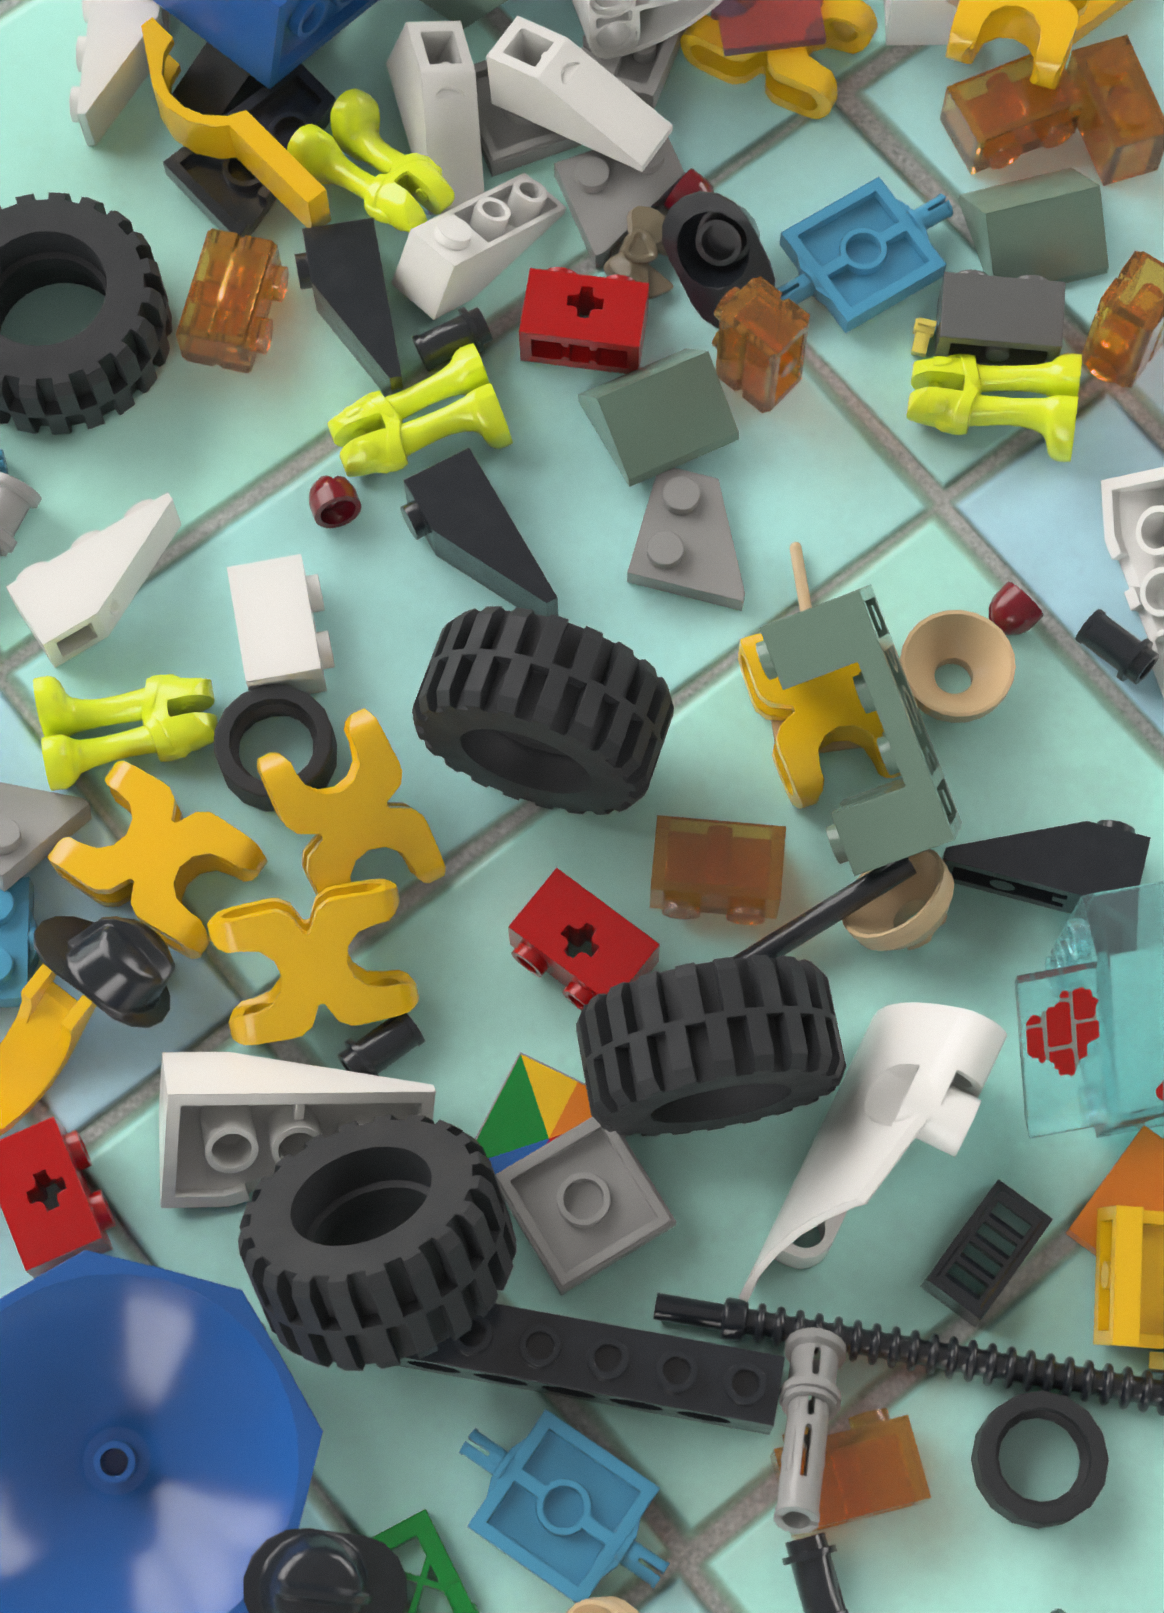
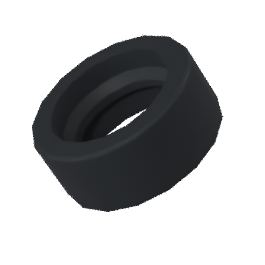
M263 685L242 693L225 708L215 728L214 754L227 787L243 803L263 811L275 810L262 780L253 777L243 767L239 757V745L242 736L256 722L272 716H289L299 720L309 729L313 739V755L308 765L297 774L305 785L316 789L327 788L337 767V742L325 709L309 693L288 685Z
M1046 1391L1015 1395L994 1409L987 1416L975 1435L971 1456L976 1486L990 1508L1011 1523L1036 1529L1062 1525L1090 1508L1105 1485L1109 1462L1103 1432L1090 1413L1067 1396ZM1036 1418L1055 1422L1065 1429L1077 1445L1080 1459L1078 1477L1070 1490L1057 1499L1043 1502L1026 1499L1011 1489L1001 1473L998 1459L1001 1442L1009 1429L1021 1421Z

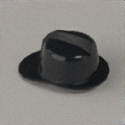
M699 191L683 196L669 209L662 224V244L691 304L704 320L717 328L737 331L752 327L767 314L774 300L775 276L771 262L760 241V232L755 219L745 208L719 193Z
M55 916L42 921L34 931V948L41 961L57 976L87 996L98 1008L114 1020L131 1027L149 1028L161 1023L170 1011V993L166 984L175 970V962L168 945L148 925L135 919L118 916L102 917L96 922L75 916Z
M312 1528L286 1529L266 1539L251 1556L243 1577V1601L249 1613H402L407 1601V1577L398 1556L383 1542L357 1534Z

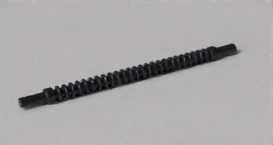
M657 1293L653 1320L720 1331V1337L723 1340L742 1342L744 1336L753 1337V1343L760 1345L762 1339L767 1338L772 1340L773 1348L777 1349L780 1347L781 1342H786L789 1335L799 1329L822 1328L841 1337L846 1344V1353H848L851 1362H855L858 1355H864L868 1357L870 1365H875L877 1359L887 1360V1366L890 1369H893L897 1362L906 1363V1369L909 1372H913L916 1365H922L925 1367L927 1375H932L935 1369H943L945 1377L950 1379L954 1376L955 1372L964 1373L966 1382H971L974 1375H979L983 1377L985 1385H990L993 1379L1002 1380L1003 1387L1009 1389L1013 1382H1019L1024 1392H1029L1032 1385H1037L1041 1387V1391L1050 1393L1052 1389L1060 1390V1395L1067 1396L1068 1398L1071 1392L1079 1393L1082 1402H1087L1092 1395L1099 1397V1402L1103 1406L1107 1405L1110 1399H1116L1121 1409H1126L1130 1402L1137 1403L1140 1412H1146L1149 1406L1157 1407L1158 1414L1164 1416V1374L1160 1380L1153 1379L1150 1370L1143 1371L1141 1377L1133 1375V1370L1129 1366L1125 1367L1122 1373H1116L1111 1363L1105 1364L1102 1370L1094 1368L1092 1360L1085 1361L1083 1366H1076L1075 1360L1071 1356L1067 1357L1064 1363H1058L1053 1353H1048L1045 1360H1040L1036 1358L1034 1350L1027 1351L1026 1356L1017 1355L1016 1348L1010 1346L1006 1353L998 1352L995 1343H990L987 1350H982L978 1348L976 1340H971L968 1346L959 1345V1340L956 1336L951 1337L948 1343H942L937 1333H933L929 1340H924L920 1338L918 1330H913L910 1336L901 1335V1329L898 1326L893 1327L891 1333L882 1332V1327L879 1323H875L872 1330L864 1329L861 1320H855L853 1326L843 1325V1318L837 1316L833 1323L824 1322V1315L822 1313L816 1314L814 1320H809L805 1318L803 1310H798L795 1316L786 1315V1309L783 1306H780L776 1313L767 1312V1307L764 1303H760L757 1310L750 1309L748 1302L737 1298L728 1297L725 1303L721 1304ZM815 1349L814 1355H817L820 1349Z

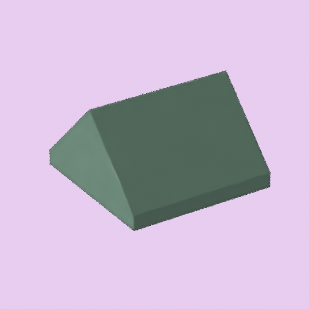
M1072 167L959 195V205L981 266L987 275L1012 278L1024 275H1038L1046 278L1048 281L1069 283L1107 273L1109 264L1100 185Z
M683 349L578 394L581 407L629 487L739 440L738 428L709 351Z

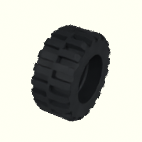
M49 192L48 199L36 200L34 194L15 197L17 204L4 209L0 206V331L5 317L21 298L47 285L73 283L87 286L104 295L105 300L92 323L79 334L63 342L44 346H32L14 342L0 335V423L6 424L12 417L17 430L33 434L39 433L40 426H49L52 435L71 434V426L86 423L89 430L105 424L103 416L116 410L119 415H122L134 406L135 402L132 395L137 390L142 393L148 392L158 379L154 365L161 367L166 363L170 350L167 337L172 333V315L159 267L154 260L151 247L143 234L135 232L131 221L118 211L111 210L106 214L102 202L82 197L79 203L72 202L69 193Z
M487 606L482 611H478L474 608L465 611L447 623L441 630L412 708L417 735L420 740L425 741L426 748L434 756H441L444 758L447 766L456 772H464L471 776L472 781L486 788L488 786L502 791V795L516 800L520 798L534 802L536 806L551 810L555 807L565 809L568 813L584 814L586 811H592L596 815H606L614 810L618 812L626 810L645 796L674 713V706L667 683L663 677H657L656 668L646 659L639 660L634 656L632 649L621 642L614 643L604 638L603 633L588 626L585 628L568 623L569 619L550 614L549 617L538 615L531 609L516 607L513 611L504 610L501 606Z
M750 955L747 958L741 959L726 957L713 959V962L689 963L675 966V969L660 973L655 971L639 976L638 980L630 983L622 982L611 987L608 993L598 994L590 999L589 1004L584 1005L576 1023L591 1115L604 1130L608 1132L616 1131L619 1135L641 1134L642 1136H658L672 1133V1135L688 1134L692 1131L721 1129L728 1125L746 1124L759 1121L761 1118L770 1115L784 1114L793 1111V1108L800 1105L806 1106L816 1102L819 1096H826L835 1091L836 1086L840 1085L846 1069L828 978L812 962L805 959L798 961L792 956L781 955L777 958H769L767 955Z
M391 1114L375 1116L373 1122L359 1125L357 1121L338 1126L340 1131L323 1138L320 1134L304 1143V1150L295 1156L289 1153L275 1164L274 1175L271 1178L263 1177L254 1189L251 1198L252 1202H247L239 1226L241 1230L238 1238L239 1254L271 1331L277 1334L279 1342L290 1352L303 1356L304 1359L328 1368L333 1362H336L337 1367L345 1371H363L365 1364L376 1363L378 1367L384 1369L401 1365L400 1359L414 1354H418L419 1358L425 1357L438 1351L437 1344L449 1337L457 1340L471 1329V1320L477 1315L484 1317L490 1311L498 1298L497 1290H504L513 1269L512 1262L517 1252L516 1236L490 1159L486 1157L484 1148L475 1138L450 1123L439 1120L434 1124V1121L426 1116L409 1114L406 1120H398Z

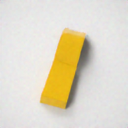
M153 17L142 24V34L158 109L162 121L174 140L196 154L218 159L237 158L306 228L323 226L332 221L326 188L247 110L229 116L203 115L183 107L171 95L172 86L181 72L180 64L169 54L174 46L173 37Z
M42 963L22 989V1002L17 1017L0 1043V1136L9 1131L29 1113L50 1089L67 1064L96 1008V1005L87 996L82 994L77 1001L53 982L56 974L44 963Z

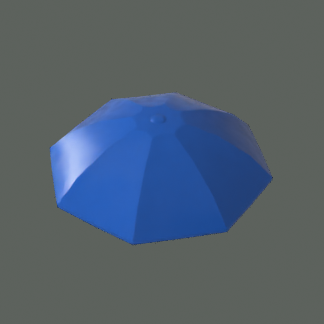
M84 1250L0 1298V1613H249L243 1601V1577L250 1558L266 1539L286 1529H299L323 1431L282 1356L242 1290L167 1269Z

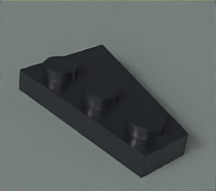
M300 64L273 87L268 89L266 86H263L225 116L247 110L287 150L290 139L300 127L314 124L323 130L326 129L330 123L331 110L336 98ZM183 146L163 161L166 175L239 251L242 250L277 199L237 158L218 159L196 154Z

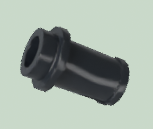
M465 307L458 310L460 316L420 335L412 336L416 350L428 372L450 361L455 351L463 346L474 343L478 353L485 350L484 344L493 340L486 320L478 307L467 311Z
M1101 609L1096 610L1086 620L1075 638L1078 643L1084 644L1118 670L1116 677L1122 682L1129 679L1134 684L1140 683L1159 658V654L1152 650L1153 642L1146 638L1141 642L1109 618Z
M405 1013L388 1018L357 1042L351 1038L344 1043L346 1049L337 1056L346 1071L379 1076L378 1074L417 1045L423 1044L425 1040L417 1025Z
M825 1532L786 1542L785 1546L788 1557L782 1558L783 1565L791 1564L803 1612L849 1613L848 1608L846 1609L831 1556V1553L837 1551L836 1545H828Z

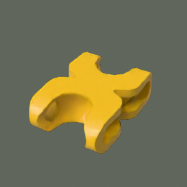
M730 0L748 12L745 17L734 20H725L705 15L686 28L681 36L680 45L689 63L724 82L745 84L757 75L764 74L765 93L771 102L802 116L821 119L830 113L837 100V81L832 71L809 55L814 51L825 48L850 54L858 53L870 43L878 29V23L873 9L862 0Z
M960 0L951 26L945 57L961 63L972 64L984 43L996 38L1014 39L1025 45L1033 57L1032 74L1029 81L1032 84L1055 90L1071 52L1072 40L1079 17L1084 14L1089 0Z
M757 633L740 639L738 661L755 711L766 720L784 721L779 726L772 757L793 806L802 809L817 804L824 786L819 750L831 742L851 741L865 750L879 775L885 778L901 776L900 772L890 775L882 760L877 738L883 736L884 729L877 711L867 714L858 697L853 677L861 672L858 662L783 690L779 678L769 680L760 663L756 643L764 640L762 634Z
M365 708L352 713L345 721L344 732L349 741L352 763L347 776L333 787L316 789L305 785L296 774L291 762L280 753L270 752L257 759V770L279 819L286 827L297 834H316L304 848L301 862L304 873L316 896L326 887L350 883V876L355 862L368 850L382 847L396 850L404 859L409 871L423 883H431L445 875L446 866L424 816L404 802H387L401 785L402 768L378 720Z
M118 761L106 775L104 781L109 786L110 793L115 802L132 815V821L127 834L114 845L101 848L80 843L71 837L62 838L57 842L47 858L58 875L105 907H120L131 901L132 908L140 922L157 932L168 947L188 958L198 959L209 946L211 939L206 933V928L201 919L189 912L183 905L182 899L187 885L200 874L213 871L234 876L243 882L252 881L267 864V859L256 842L211 812H195L183 819V815L169 786L128 762Z
M369 879L326 887L315 897L310 918L307 920L302 919L290 902L279 898H267L218 911L207 923L210 939L217 949L225 953L260 952L275 962L281 974L270 991L254 998L243 1000L233 1009L228 1022L233 1040L242 1045H258L301 1037L313 1027L318 1006L321 1004H325L339 1022L351 1026L380 1021L410 1012L418 1003L419 994L417 984L408 973L399 969L367 971L354 963L348 953V946L358 932L373 925L389 921L396 914L400 901L397 885L386 879Z

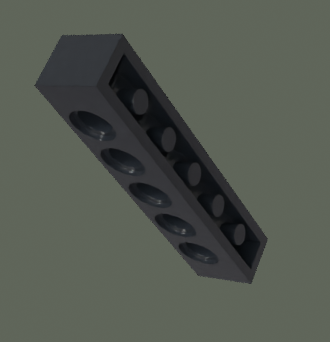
M495 1303L484 1317L475 1316L471 1320V1329L457 1340L449 1337L437 1344L438 1351L419 1358L418 1354L400 1359L401 1365H398L769 1435L775 1423L785 1357Z

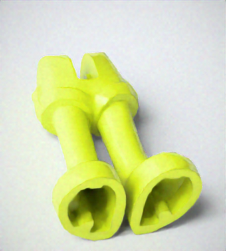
M349 89L342 93L334 102L330 116L333 137L319 126L307 124L300 127L288 143L287 151L320 184H334L353 192L364 199V209L369 217L385 224L388 223L399 231L410 232L411 229L427 222L426 214L420 204L434 215H438L448 208L455 199L453 189L442 176L441 167L436 165L432 159L419 153L405 155L389 146L379 134V106L372 96L360 89ZM343 152L355 160L371 165L382 174L375 177L352 163Z
M474 343L463 346L455 351L448 365L425 380L386 397L383 396L380 390L371 392L356 400L353 405L344 408L342 412L327 422L335 445L343 447L339 457L347 477H357L377 472L387 474L401 470L408 465L407 456L444 437L462 432L474 431L480 434L486 443L494 449H502L513 444L492 384L489 382L485 367ZM457 395H465L463 398L442 409L405 423L402 421L439 401Z
M1065 353L1056 357L1051 362L1018 366L977 364L976 356L970 354L934 356V358L914 361L911 385L915 390L909 395L907 419L919 424L935 427L941 432L953 435L967 434L970 426L1006 425L1032 429L1042 434L1046 442L1047 452L1053 460L1071 462L1082 354ZM1021 391L1044 394L1048 398H1009L981 395V393Z
M174 674L153 675L146 679V686L144 688L99 699L72 698L66 693L61 683L55 677L42 676L33 679L35 703L44 737L41 738L42 754L51 791L68 789L76 783L82 773L112 761L157 753L161 762H169L185 758L192 751L214 743L218 718L214 714L202 712L211 708L215 702L211 679L180 678ZM143 721V726L112 735L81 740L69 737L94 728Z

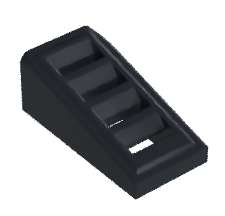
M998 1179L920 1287L972 1326L976 1327L1053 1219ZM998 1202L1031 1226L1024 1236L991 1212ZM982 1224L988 1226L1016 1247L1010 1256L977 1232ZM968 1243L1001 1267L995 1276L962 1252ZM953 1264H956L987 1287L981 1296L948 1273Z

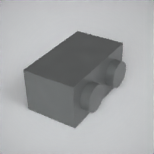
M963 270L958 273L944 272L937 302L934 356L970 354L976 356L977 364L993 366L1037 365L1053 361L1060 355L1063 343L1066 282L1048 281L1046 278L1038 275H1024L1018 278L989 276L979 270Z

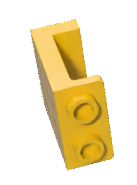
M1121 1205L1097 1208L1093 1345L1164 1350V1211L1143 1210L1144 1207Z

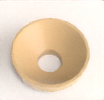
M945 610L932 614L920 621L909 632L900 656L902 667L918 708L937 720L951 723L974 721L992 712L1005 699L1012 686L1016 669L1014 651L1003 631L988 618L964 610ZM946 664L959 665L969 673L971 685L962 693H947L937 685L935 671Z
M928 849L909 856L908 858L916 869L917 874L842 919L843 925L854 939L858 940L866 948L877 951L901 950L905 948L913 950L931 941L934 932L946 922L954 889L952 874L937 852ZM870 871L865 872V873H862L857 879H859V878H861L862 876L866 875V874L869 873Z

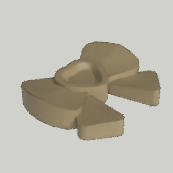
M636 206L628 212V235L625 237L619 253L606 261L603 268L608 276L615 274L625 275L637 282L649 283V299H653L668 293L674 287L669 280L649 265L658 257V254L667 256L662 244V224L665 216L656 209L647 206Z

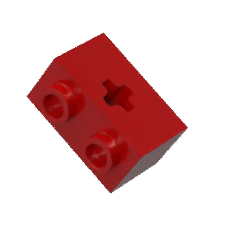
M551 267L547 270L530 268L519 327L520 361L627 374L639 369L649 311V283L637 282L629 276L619 274L607 277L582 275L564 267Z
M557 867L508 926L510 945L515 948L511 952L514 959L535 976L542 977L547 972L566 986L562 993L581 1011L584 1005H588L590 999L596 995L606 994L611 987L622 982L630 983L638 980L639 976L649 974L659 962L660 944ZM586 941L591 943L592 957L584 952L578 953L574 958L569 956V942L577 947L582 946Z
M54 1116L0 1139V1206L25 1271L34 1279L84 1250L100 1254L113 1250L106 1230L116 1226L114 1216L102 1190L99 1189L91 1193L82 1170L91 1167L92 1162L78 1130L67 1133ZM56 1184L62 1190L57 1194L60 1206L50 1210L43 1204L48 1199L46 1187Z

